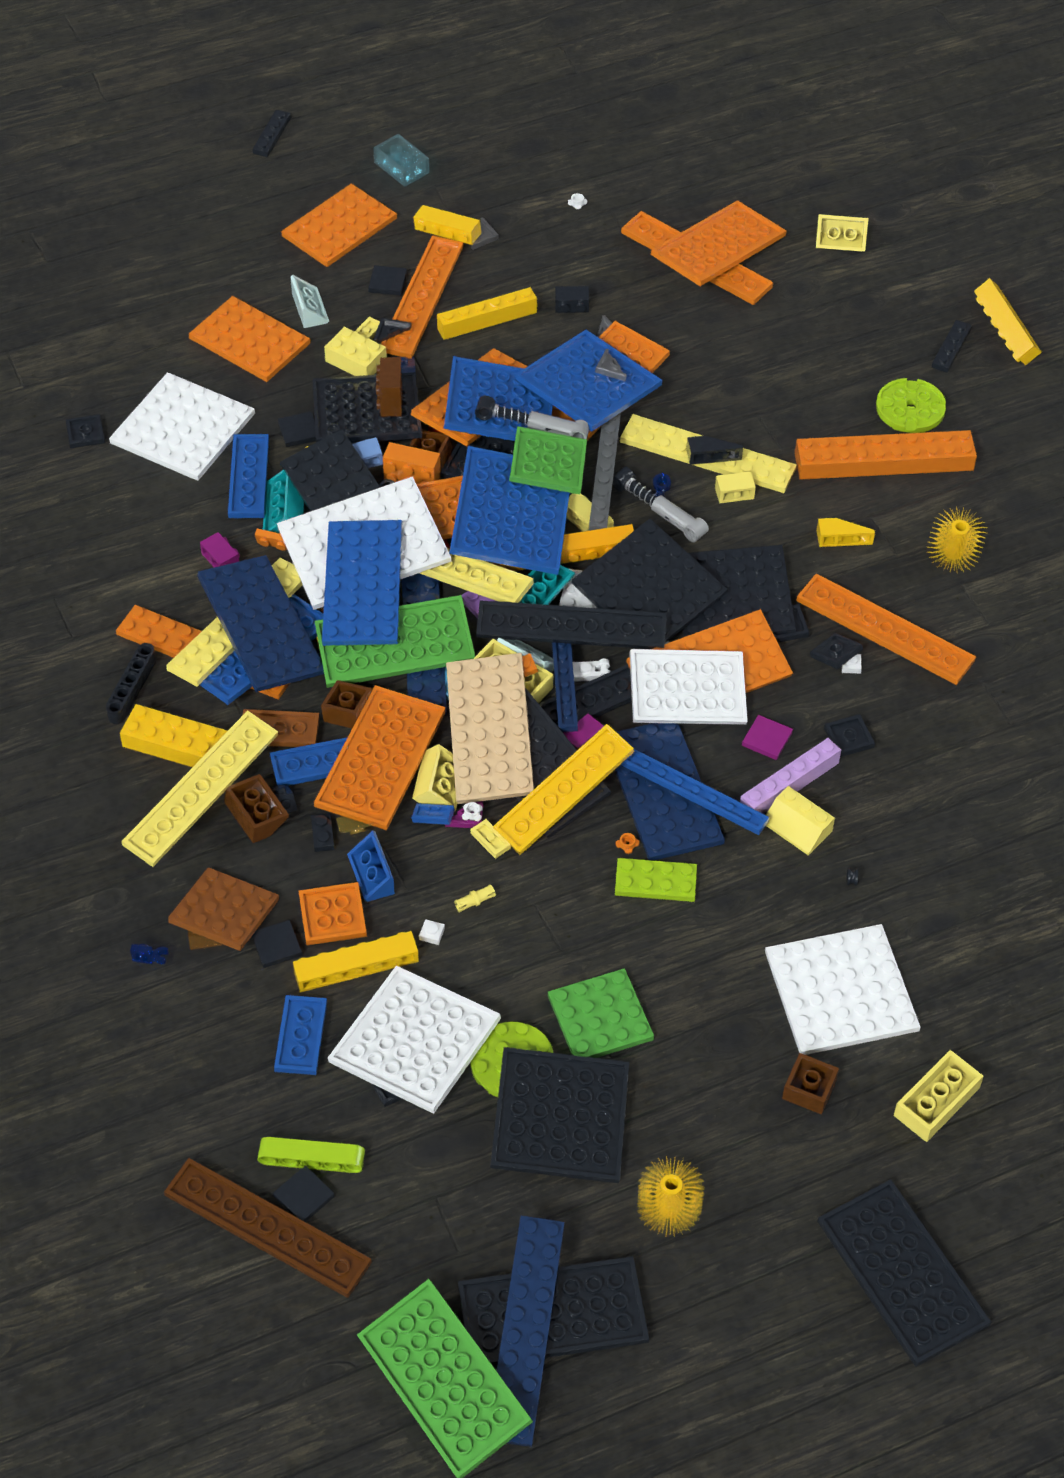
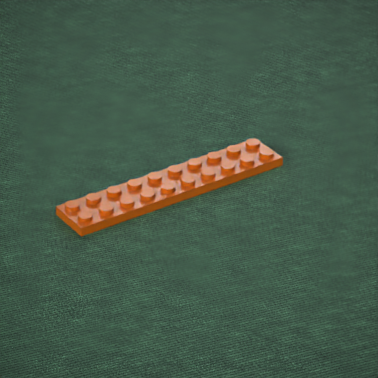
M642 211L621 228L622 234L651 250L681 233ZM740 264L710 280L715 285L752 305L759 301L773 287L772 281Z
M437 236L431 237L393 317V320L412 322V328L381 342V345L386 347L387 354L412 359L463 249V242Z
M818 574L813 576L797 596V602L955 685L959 683L975 662L976 656Z
M134 605L116 629L118 636L138 644L150 643L154 646V650L173 658L202 632L137 605ZM289 684L259 692L279 700Z

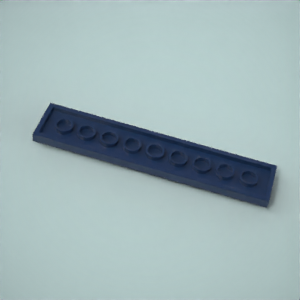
M420 573L403 578V605L440 599L438 580ZM444 667L408 673V696L446 707Z
M528 1216L520 1217L497 1373L533 1422L507 1443L532 1447L565 1223L561 1221Z

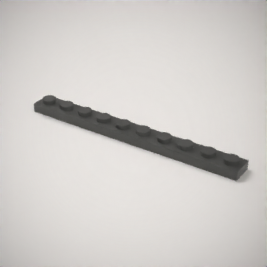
M621 413L601 426L589 521L590 531L607 528Z

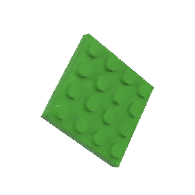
M517 426L509 481L580 495L587 439Z
M625 968L548 991L549 1001L572 1055L598 1058L654 1040V1034Z

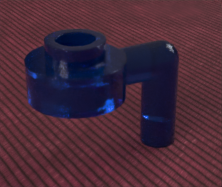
M663 473L656 475L653 479V487L656 490L657 497L660 495L664 497V492L668 491L671 487L670 477Z

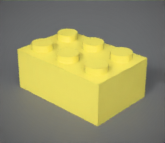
M346 327L324 347L326 362L354 376L374 375L377 372V365H380V358L387 357L385 346Z

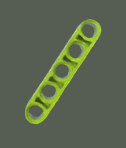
M264 1137L260 1142L257 1160L261 1164L293 1168L307 1166L309 1169L359 1173L362 1171L365 1149L362 1146L353 1144Z

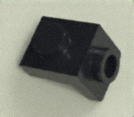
M287 784L277 785L272 789V792L287 813L297 810L293 792Z

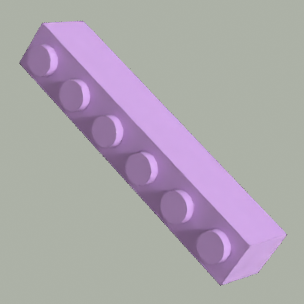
M829 738L825 739L741 795L740 803L765 814L776 797L787 786L795 791H799L839 764L841 749Z

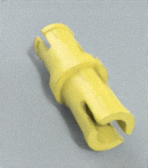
M488 885L476 892L474 890L471 891L469 895L455 900L454 903L457 904L455 905L457 910L462 912L474 905L476 907L479 906L481 902L495 897L496 893H493L495 890L492 885Z

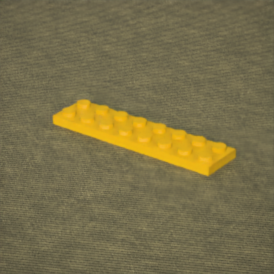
M606 724L498 821L493 828L521 855L634 752V748Z

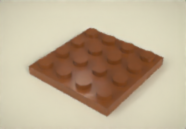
M208 867L170 914L168 923L241 951L279 901V895Z

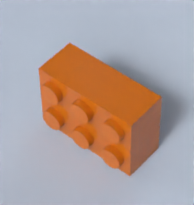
M389 442L383 455L384 479L398 482L413 477L416 484L440 480V453Z

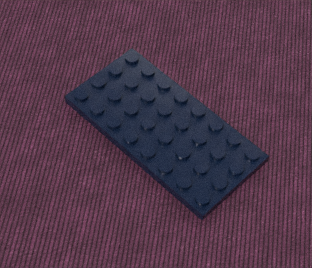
M266 555L198 571L197 577L255 692L324 674L322 661Z
M652 723L617 731L635 750L701 782L678 723ZM622 765L615 769L648 860H659L724 844L725 839L714 812Z

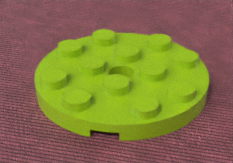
M902 378L887 383L879 391L876 409L880 418L894 430L907 433H924L941 423L946 411V401L941 391L934 385L920 379L908 381L907 378Z
M521 1022L497 1024L471 1060L470 1065L474 1079L479 1085L488 1090L489 1094L498 1097L504 1047L554 1053L549 1040L535 1027Z

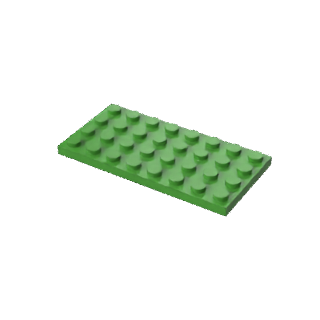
M462 595L399 606L398 644L323 646V619L315 621L327 688L333 687L337 680L352 684L446 667L447 662L475 658Z
M430 1279L426 1280L357 1334L456 1478L466 1476L533 1422Z

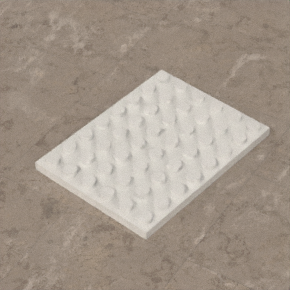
M413 477L277 523L278 530L313 610L324 607L329 521L402 520L400 579L452 561Z

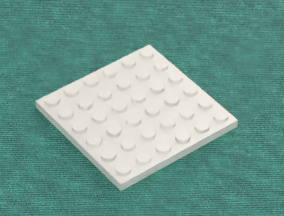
M167 372L109 440L113 445L198 481L231 443L233 435L238 434L255 414V409Z
M882 924L765 948V953L799 1053L807 1055L920 1031V1024Z
M396 966L329 1055L328 1061L434 1114L498 1024L501 1016L489 1008Z

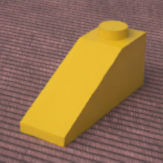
M838 518L818 519L817 536L819 547L873 545L875 530Z

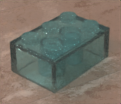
M399 134L374 147V163L404 187L429 173V158Z

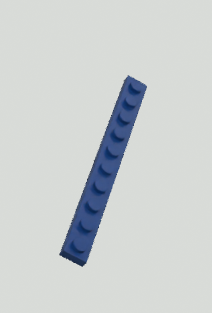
M635 749L620 764L757 835H760L769 822L768 816Z

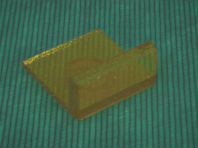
M344 816L336 818L340 833L350 832V835L366 831L365 827L374 825V822L366 824Z

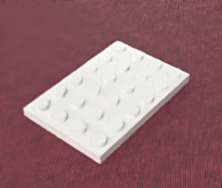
M630 650L633 723L746 725L747 709L743 652Z

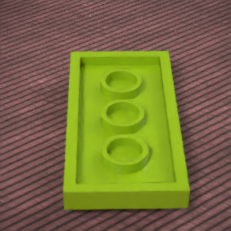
M618 858L615 896L695 902L697 864Z

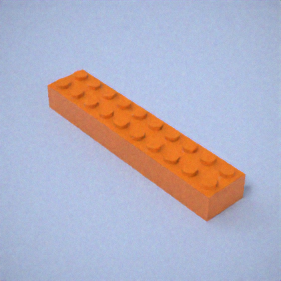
M971 430L797 439L795 448L799 479L974 471L977 458Z

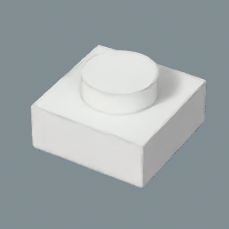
M861 654L855 655L842 665V673L861 674Z
M425 919L419 940L439 945L445 930V924Z

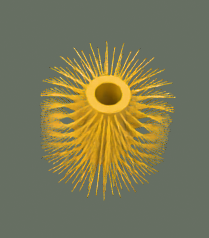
M959 512L958 520L957 518L955 520L951 518L952 523L946 517L944 518L948 522L940 520L944 523L938 524L942 528H935L940 533L931 532L939 536L933 538L938 542L928 541V543L937 545V547L928 548H940L939 551H935L936 553L944 551L940 556L945 554L947 558L942 563L944 561L949 562L952 559V566L954 561V571L956 559L957 563L960 560L963 562L962 557L965 561H967L966 558L973 560L969 553L971 556H976L972 552H980L973 547H980L975 544L976 542H981L976 538L985 537L976 533L986 532H975V529L987 528L972 527L977 524L969 525L970 523L967 522L971 518L967 519V521L964 518L962 520L963 512L961 517Z
M670 1158V1171L667 1173V1170H669L668 1165L664 1173L658 1168L657 1170L660 1174H656L653 1171L654 1174L652 1176L648 1175L650 1179L648 1180L647 1178L646 1181L650 1184L645 1183L646 1189L644 1190L643 1188L641 1191H638L641 1192L638 1195L643 1193L645 1199L642 1197L637 1201L644 1203V1207L647 1209L645 1212L649 1211L651 1213L649 1216L653 1217L656 1213L657 1216L654 1218H660L657 1222L662 1219L664 1223L667 1218L668 1227V1219L670 1218L671 1235V1221L674 1219L672 1227L677 1223V1219H679L678 1222L680 1221L682 1225L684 1224L680 1217L682 1220H688L690 1223L691 1221L688 1218L686 1219L685 1216L688 1215L690 1219L694 1218V1216L686 1214L685 1211H689L692 1214L694 1212L695 1214L697 1211L694 1208L696 1207L697 1209L702 1206L700 1205L702 1202L698 1201V1204H696V1201L700 1199L699 1197H702L701 1194L704 1192L696 1190L703 1186L698 1185L696 1187L695 1184L699 1182L697 1180L694 1181L693 1176L685 1178L687 1175L684 1171L682 1172L683 1169L679 1170V1172L678 1170L675 1171L674 1175L673 1167V1174H671ZM691 1178H693L691 1182L689 1181V1183H688V1181H687V1183H682V1182H685V1181L688 1180V1179L690 1180Z

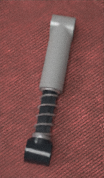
M481 396L475 409V415L480 420L502 417L504 420L510 419L511 422L518 421V424L521 422L525 423V426L527 425L529 429L587 439L589 425L584 420L570 421L535 411L527 414L526 411L524 413L519 412V409L515 411L512 408L507 409L505 406L499 407V404H495L496 402L490 396Z
M623 467L613 475L612 486L616 490H627L630 493H634V496H639L640 500L650 504L651 510L683 531L689 541L696 542L708 532V525L703 519L698 517L695 519L662 495L657 497V494L651 493V490L648 491L646 486L642 487L641 483H637L634 473L628 467Z

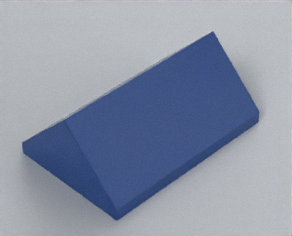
M371 831L347 854L366 902L395 894L392 873L376 832Z

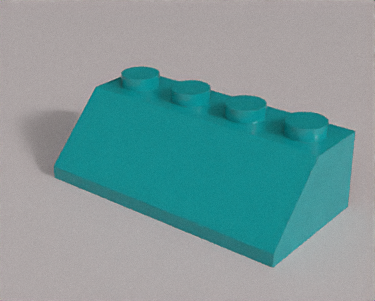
M284 470L266 482L263 530L280 533L277 523L304 514V501Z
M560 565L558 575L532 570L528 576L533 578L534 584L519 603L549 605L574 577L575 572Z

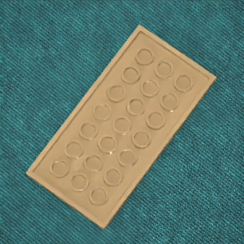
M522 653L447 662L457 804L530 794L534 790Z

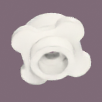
M576 193L571 196V200H568V204L572 205L575 209H581L583 205L587 204V200L584 199L582 194Z
M469 802L463 806L464 814H462V818L464 820H481L480 812L483 810L481 805Z

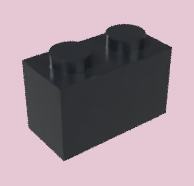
M555 286V313L589 312V286Z

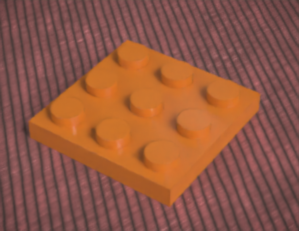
M358 882L299 890L306 945L367 937Z

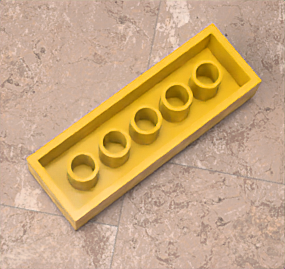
M135 704L120 732L122 746L125 748L194 767L221 739L227 730Z

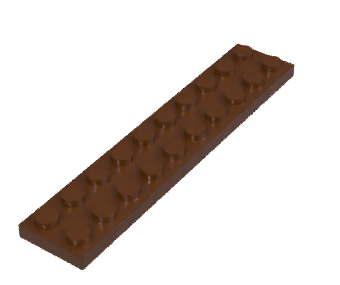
M188 1158L164 1191L166 1197L349 1298L372 1263L371 1258Z

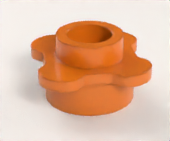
M624 833L621 835L620 840L616 841V847L622 848L627 854L632 853L633 848L639 846V840L631 833Z

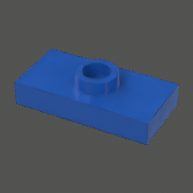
M416 803L411 819L413 823L450 825L455 809L453 805Z

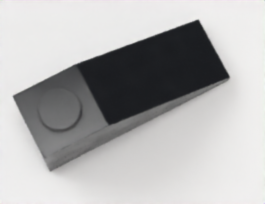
M708 436L687 437L686 450L690 465L742 460L743 445Z

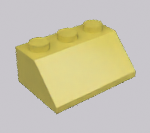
M818 215L816 248L865 252L868 218Z
M438 744L427 749L424 754L412 798L422 804L453 805L456 811L453 754Z
M789 786L776 797L766 814L769 817V822L766 826L808 856L833 831L835 820L829 813Z

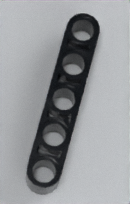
M142 643L138 646L106 704L110 723L120 724L125 720L153 669L156 657L152 644Z

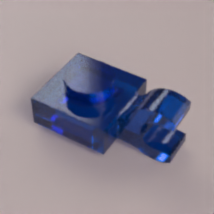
M132 944L130 949L132 961L153 964V962L165 964V957H160V955L169 954L166 947H159L153 950L152 947L146 944Z

